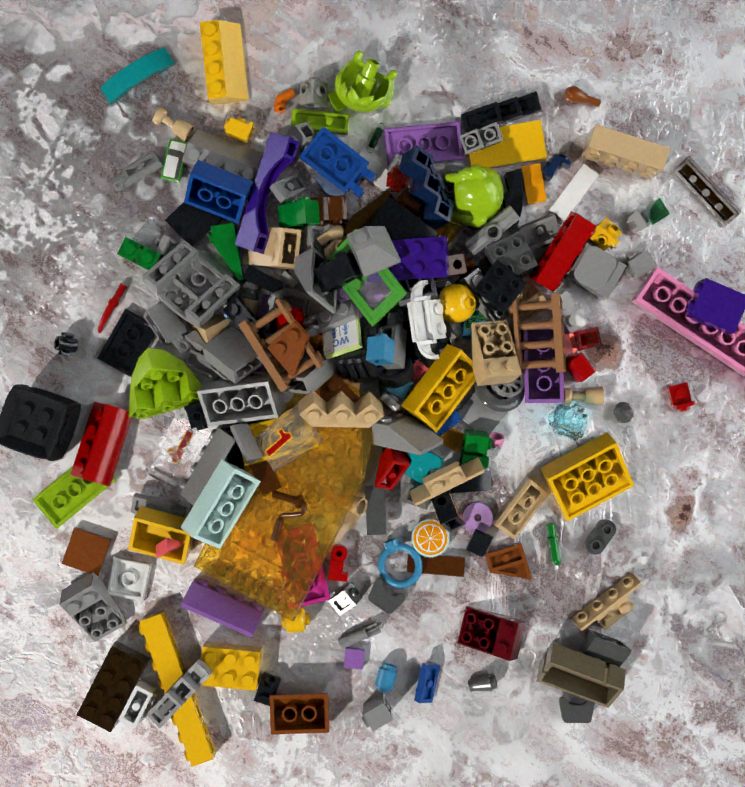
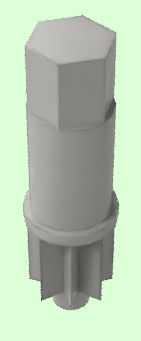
M374 621L338 638L341 648L344 649L381 633L382 623Z

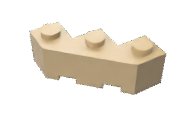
M313 390L298 402L299 415L312 427L370 428L384 417L382 403L371 392L366 393L354 403L342 391L328 402H325Z

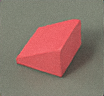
M170 538L164 539L156 545V558L173 552L182 546L183 542Z

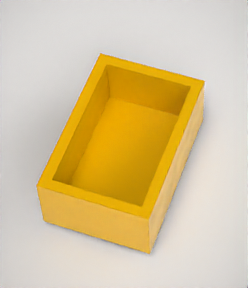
M140 506L134 516L128 550L156 557V545L166 538L183 542L182 546L159 558L184 565L190 554L193 538L181 528L186 518Z
M205 642L202 646L201 660L213 673L202 686L257 691L262 647Z

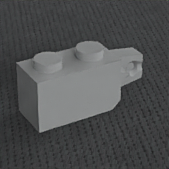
M162 301L146 310L143 317L162 345L168 346L171 344L179 354H182L191 347L185 338L187 332L186 324Z
M396 312L389 313L387 324L381 326L378 329V333L387 334L389 338L395 341L394 363L380 366L387 370L401 369L405 367L407 330L403 328L401 315Z

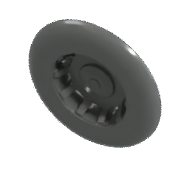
M474 383L479 399L483 404L495 411H511L517 408L524 398L525 386L518 395L507 398L498 395L491 385L477 386V383Z

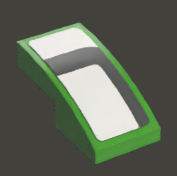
M170 139L162 167L161 179L180 183L185 168L182 158L188 143Z

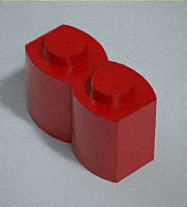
M576 351L566 356L567 371L576 383L583 382L596 372L582 352L577 353Z

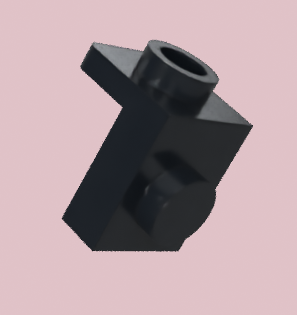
M264 672L254 701L270 706L269 696L277 693L281 678Z

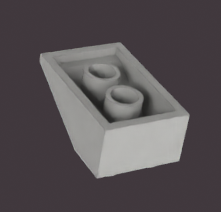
M312 247L295 257L294 272L306 293L334 314L336 313L337 290L321 292L313 271L319 268V264L326 261V258Z
M401 410L392 411L391 414L382 417L372 425L373 445L422 455L443 444V439L412 415L405 414Z

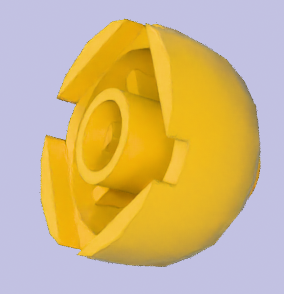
M460 284L447 285L442 289L439 299L443 306L444 320L448 323H460L468 320L474 314L476 299L471 289Z

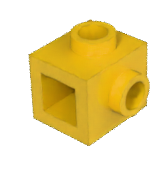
M605 217L595 227L594 234L590 239L596 247L605 251L608 247L613 249L620 242L618 237L622 232L616 224Z

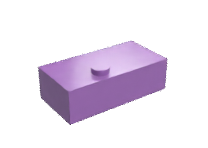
M550 328L523 330L524 342L551 340V338H554V331ZM552 348L524 350V361L549 360L555 357V349ZM553 367L524 369L525 403H564V372L557 373Z

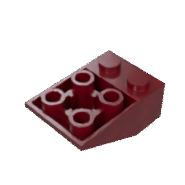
M466 606L457 643L512 661L518 659L526 621Z

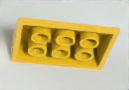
M607 432L540 468L566 521L581 515L634 486L619 447Z

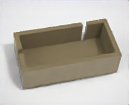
M553 643L548 649L547 654L545 653L539 662L536 681L609 708L624 690L626 669L614 664L606 665V662L598 658H593L580 651Z

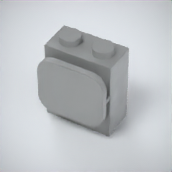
M585 243L582 253L575 258L573 266L567 272L565 279L598 298L607 300L627 265L616 260L614 256L604 250Z
M233 326L202 346L204 358L210 363L211 369L224 380L232 381L234 384L263 364L248 339Z

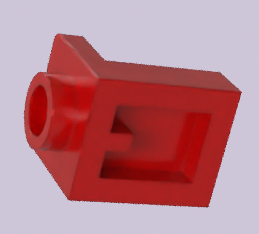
M687 382L667 387L672 409H678L679 412L690 410V406L695 405V401L691 400Z

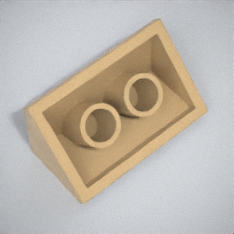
M525 476L493 518L492 523L515 540L549 494Z

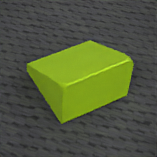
M336 91L327 94L336 113H340L348 108L339 100Z

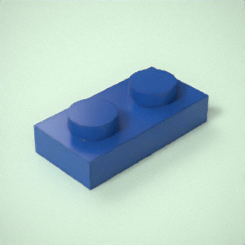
M422 663L414 701L418 703H432L440 670L439 664Z

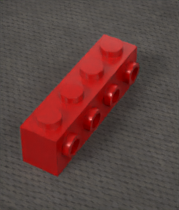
M571 211L529 277L554 292L555 289L560 287L564 275L571 270L575 258L582 253L586 241L594 234L596 225Z

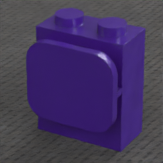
M708 278L698 281L693 289V292H695L694 297L686 305L685 310H687L685 316L709 328H715L726 334H734L745 310V294Z

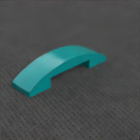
M165 47L158 49L120 70L106 81L100 89L112 105L126 96L127 91L154 74H161L174 66L175 63Z

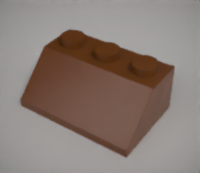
M328 693L275 694L269 696L271 735L329 733Z

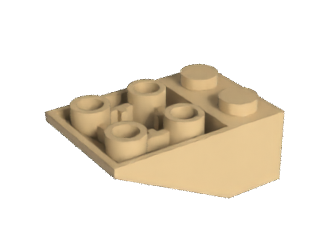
M267 227L269 239L264 254L243 248L242 265L294 270L295 257L300 255L303 232L298 229Z
M508 321L472 323V363L477 386L512 383L522 373Z

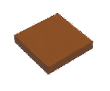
M74 527L62 564L90 574L94 572L99 576L112 539Z

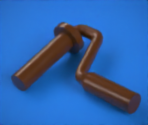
M276 490L272 492V498L295 504V507L301 508V511L280 514L276 519L271 540L279 541L284 517H296L305 514L307 504L304 501L303 495L296 497Z

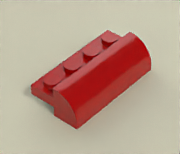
M93 403L70 475L110 487L132 417H129V411L108 404Z

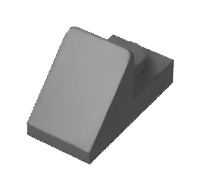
M298 173L277 181L269 187L279 202L285 204V201L295 199L308 189Z

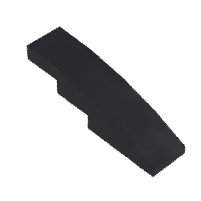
M536 91L519 98L514 97L499 103L494 102L463 113L461 117L465 132H470L494 122L500 125L543 110Z

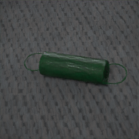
M376 128L369 142V147L375 149L383 132L381 128Z

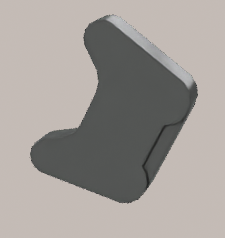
M378 577L371 588L368 599L387 614H391L406 600V596L403 593L397 595L389 593L383 587L382 578Z
M565 697L559 698L561 717L565 723L591 722L595 706L594 702L585 700L582 704H571Z

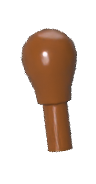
M576 86L568 87L564 93L565 99L569 103H587L599 107L601 103L600 99L588 96L587 93Z

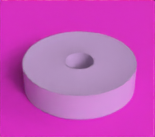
M472 502L462 512L466 523L464 526L471 532H474L475 529L484 532L492 524V511L484 503ZM476 514H480L481 516L480 520L478 521L474 520V516Z

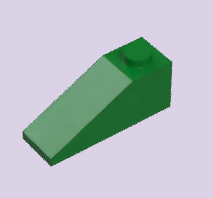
M228 223L211 226V232H208L210 243L214 244V247L238 280L245 282V279H243L244 273L240 248L235 245L237 236L236 225Z

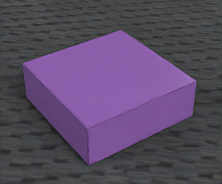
M346 647L344 668L363 670L365 649Z

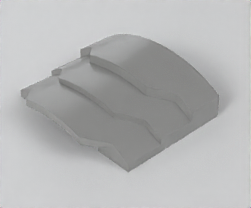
M185 240L142 275L143 282L167 307L187 322L199 328L213 317L214 312L240 288V284L233 279V272L221 265L205 250L195 249Z

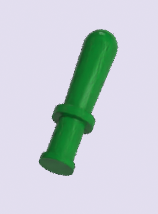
M547 523L549 535L547 540L550 542L552 563L559 565L561 563V556L557 542L559 536L556 535L555 530L556 524Z

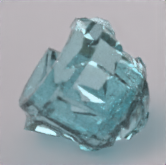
M559 404L549 414L548 421L555 434L559 436L564 435L577 442L578 438H582L585 433L588 415L582 414L585 408L580 404H574L571 407Z

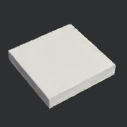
M114 556L107 587L109 594L144 602L152 563Z

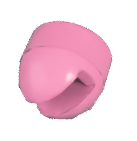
M498 432L489 434V438L492 439L491 447L495 448L497 446L500 448L504 442V435Z

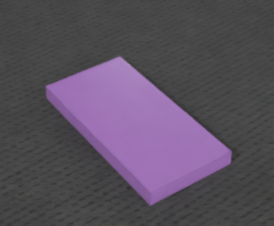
M460 121L384 128L387 167L396 153L402 156L416 145L431 154L435 163L464 160L463 146L459 137L461 136Z

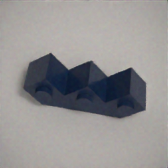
M416 145L402 155L398 170L413 179L409 196L424 204L421 220L432 229L437 230L450 222L454 206L451 199L446 197L444 192L446 187L440 173L437 174L433 164L435 162L432 155Z

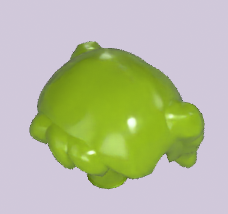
M358 50L353 58L336 74V94L345 106L359 113H371L378 109H384L391 104L397 71L391 70L386 76L378 73L379 63L374 59H366V63H363V52Z
M473 165L463 168L458 172H451L445 175L446 181L454 183L453 197L455 199L456 211L452 212L450 220L479 228L498 213L504 199V188L501 178L496 171L487 166Z

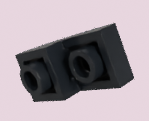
M485 471L484 474H480L452 488L451 493L492 490L491 471Z

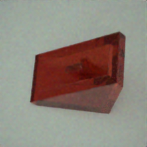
M598 327L569 334L573 352L602 345Z

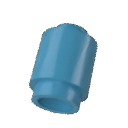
M382 663L374 684L378 687V691L388 693L389 690H393L398 673L396 671L397 666Z

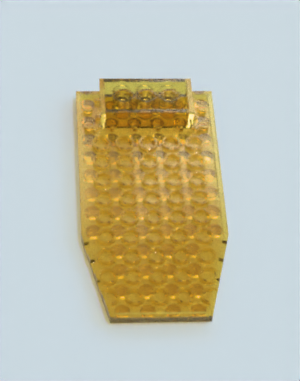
M347 384L359 398L366 394V392ZM295 393L293 398L285 403L286 409L280 416L299 412L298 402L308 394ZM372 426L370 428L316 427L320 447L270 460L282 486L276 491L296 497L303 495L304 501L307 504L305 514L303 516L284 517L279 541L271 540L276 519L282 513L300 512L301 508L298 509L295 507V504L272 498V492L264 496L258 486L221 549L205 543L194 567L285 618L294 621L365 480L367 463H369L370 450L373 443L374 432L372 431ZM245 466L244 470L254 476L250 466Z

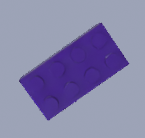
M446 236L391 240L401 263L388 269L397 280L450 277L448 238ZM378 273L368 277V282L383 281Z

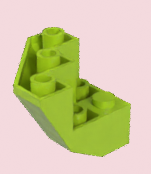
M147 348L138 358L131 377L129 417L146 419L200 401L197 390L202 384L186 363L165 350Z

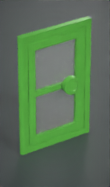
M348 237L326 261L335 259L334 256L340 252L352 253L348 244ZM388 268L365 278L361 276L342 287L372 327L407 294Z

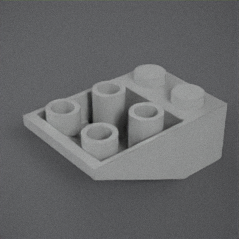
M94 572L62 590L59 605L94 642L127 624L119 607L109 594L106 585Z

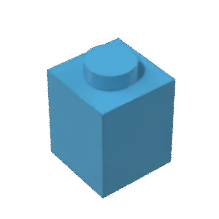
M383 333L368 337L366 360L376 366L393 364L395 341Z

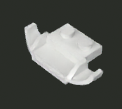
M422 280L413 287L410 302L407 303L412 342L417 343L419 351L426 358L439 359V355L431 351L430 344L437 343L436 339L446 338L443 306L440 299L431 300L430 296H423V288L428 284V280Z

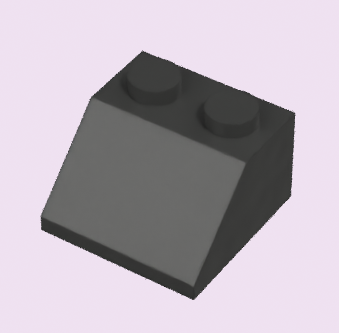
M587 629L580 648L583 654L598 658L606 662V665L614 664L618 667L624 663L632 651L623 641Z

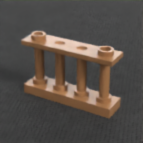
M552 293L548 301L520 303L519 298H516L509 309L510 313L513 314L515 350L521 375H524V369L553 367L557 373L567 372L562 294ZM552 310L553 318H550V320L521 323L520 311ZM550 328L554 331V338H551V340L522 342L521 330ZM555 349V357L552 359L523 361V350Z
M276 299L275 302L278 305L276 309L256 322L244 320L238 325L280 392H284L291 387L289 384L291 379L314 364L317 369L324 366L322 363L324 359L319 351L315 352L308 341L305 350L311 358L298 365V372L295 376L292 377L288 372L282 373L278 367L280 362L274 356H271L267 347L296 320L290 312L292 308L286 300ZM283 314L289 324L268 338L261 339L257 333L259 329Z

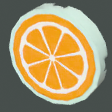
M426 519L414 527L411 534V542L419 555L433 558L441 555L446 550L449 544V533L439 521Z

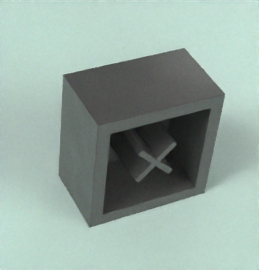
M521 231L486 247L483 251L491 266L496 260H499L518 276L538 265Z

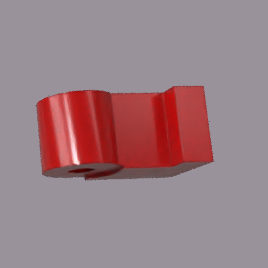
M336 544L331 550L328 580L343 582L348 580V572H343L344 560L347 558L348 551L342 544Z

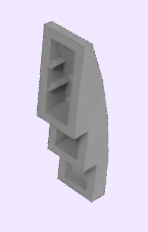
M199 658L146 715L161 728L207 680L213 671Z

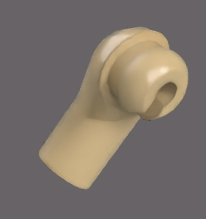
M341 225L331 227L320 235L317 240L323 246L330 240L340 239L344 235V229Z

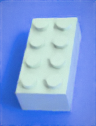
M221 459L181 525V528L192 538L221 549L261 481L247 471Z

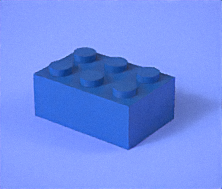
M198 160L190 172L184 203L239 224L246 210L253 181Z

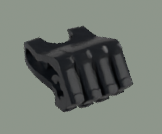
M382 319L373 327L367 320L366 327L361 331L363 348L335 357V364L343 379L352 378V380H358L361 378L365 380L370 377L376 378L384 370L382 366H376L366 360L367 339L378 334V329L383 326Z

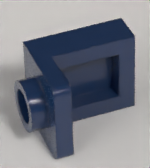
M555 154L551 162L547 161L542 170L544 172L543 179L550 181L558 165L568 170L572 162L563 154Z

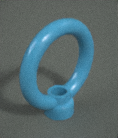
M398 538L384 542L385 548L378 558V571L381 578L388 585L395 588H406L415 584L420 578L423 568L419 553L412 546L399 543ZM399 550L410 554L415 563V570L412 576L402 581L393 579L385 568V561L388 555Z

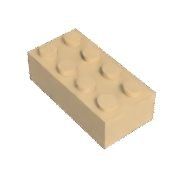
M595 124L587 135L581 155L586 156L587 160H599L604 162L606 166H618L625 172L633 173L634 171L640 173V176L643 178L651 179L664 170L670 148Z

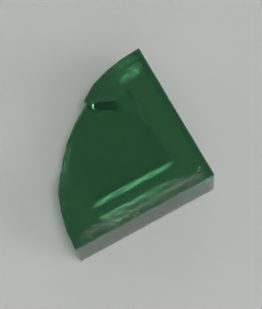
M660 198L650 208L649 217L652 225L670 214Z

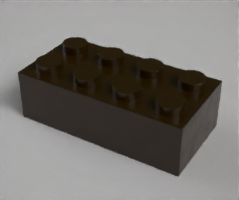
M116 641L111 646L76 715L111 733L117 725L118 719L150 658Z

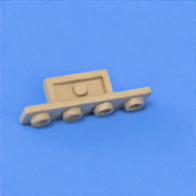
M478 457L461 466L456 461L422 478L424 484L410 490L413 503L417 506L484 473L485 470Z
M630 572L574 615L572 620L581 631L596 620L604 630L608 629L635 608L628 595L639 588L642 583Z

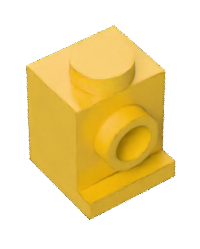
M239 117L236 119L227 118L224 129L228 137L249 144L255 130V124L252 121L247 124L246 120Z

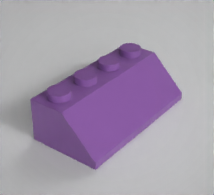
M195 578L180 607L252 638L265 610L262 608V605L256 601L248 602L240 594L234 593L232 595L226 592L227 589L224 587L209 585V581L206 579Z

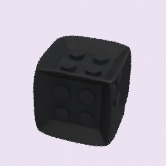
M24 384L14 385L7 395L0 414V445L35 458L47 459L49 461L62 459L76 429L81 404L43 389Z

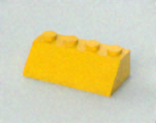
M222 20L200 22L207 96L210 104L249 101L241 25Z
M447 344L440 353L439 359L433 362L401 406L413 417L437 433L476 382L472 360L461 349Z

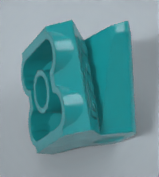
M430 451L422 455L407 452L410 458V466L404 474L420 483H424L422 478L430 475V470L441 468L444 459Z

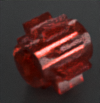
M393 168V172L387 173L386 186L391 187L390 192L400 193V188L405 189L407 175L402 174L398 170L399 168Z

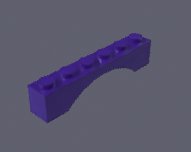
M270 132L263 157L260 161V167L254 180V186L248 198L247 208L236 236L235 245L264 254L269 239L266 221L267 202L271 192L269 187L275 183L282 171L294 161L300 142Z

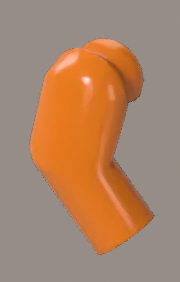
M292 88L276 95L273 105L276 113H284L287 101L296 97Z

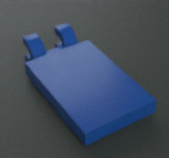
M322 127L299 156L303 162L346 194L350 190L359 199L364 194V189L357 185L361 178L364 177L371 184L376 179V174L367 168L369 162L325 127Z

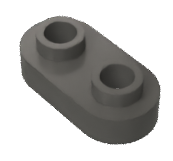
M608 519L600 520L585 540L586 550L594 555L602 553L616 533L615 524ZM606 526L610 528L608 533L604 532ZM594 542H598L597 548H593Z

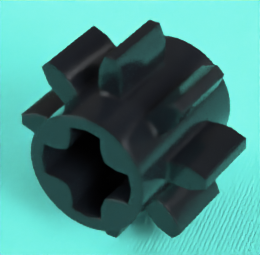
M62 332L61 336L55 338L54 349L59 350L58 355L71 356V353H75L78 349V340L74 339V334Z

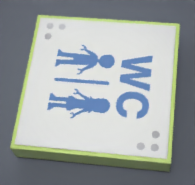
M357 312V319L324 334L322 333L323 351L326 359L363 348L360 317Z

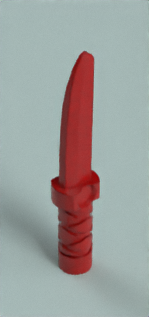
M120 283L112 299H109V304L98 325V333H102L114 308L118 307V302L127 289L126 285Z

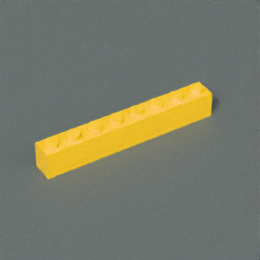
M165 610L142 618L139 621L138 627L141 635L145 636L146 650L148 653H151L153 659L152 667L155 672H158L159 686L161 690L164 689L166 694L187 671ZM193 693L171 716L174 726L177 725L179 730L178 739L181 744H184L185 758L187 762L190 761L192 767L210 761L216 755L195 693Z

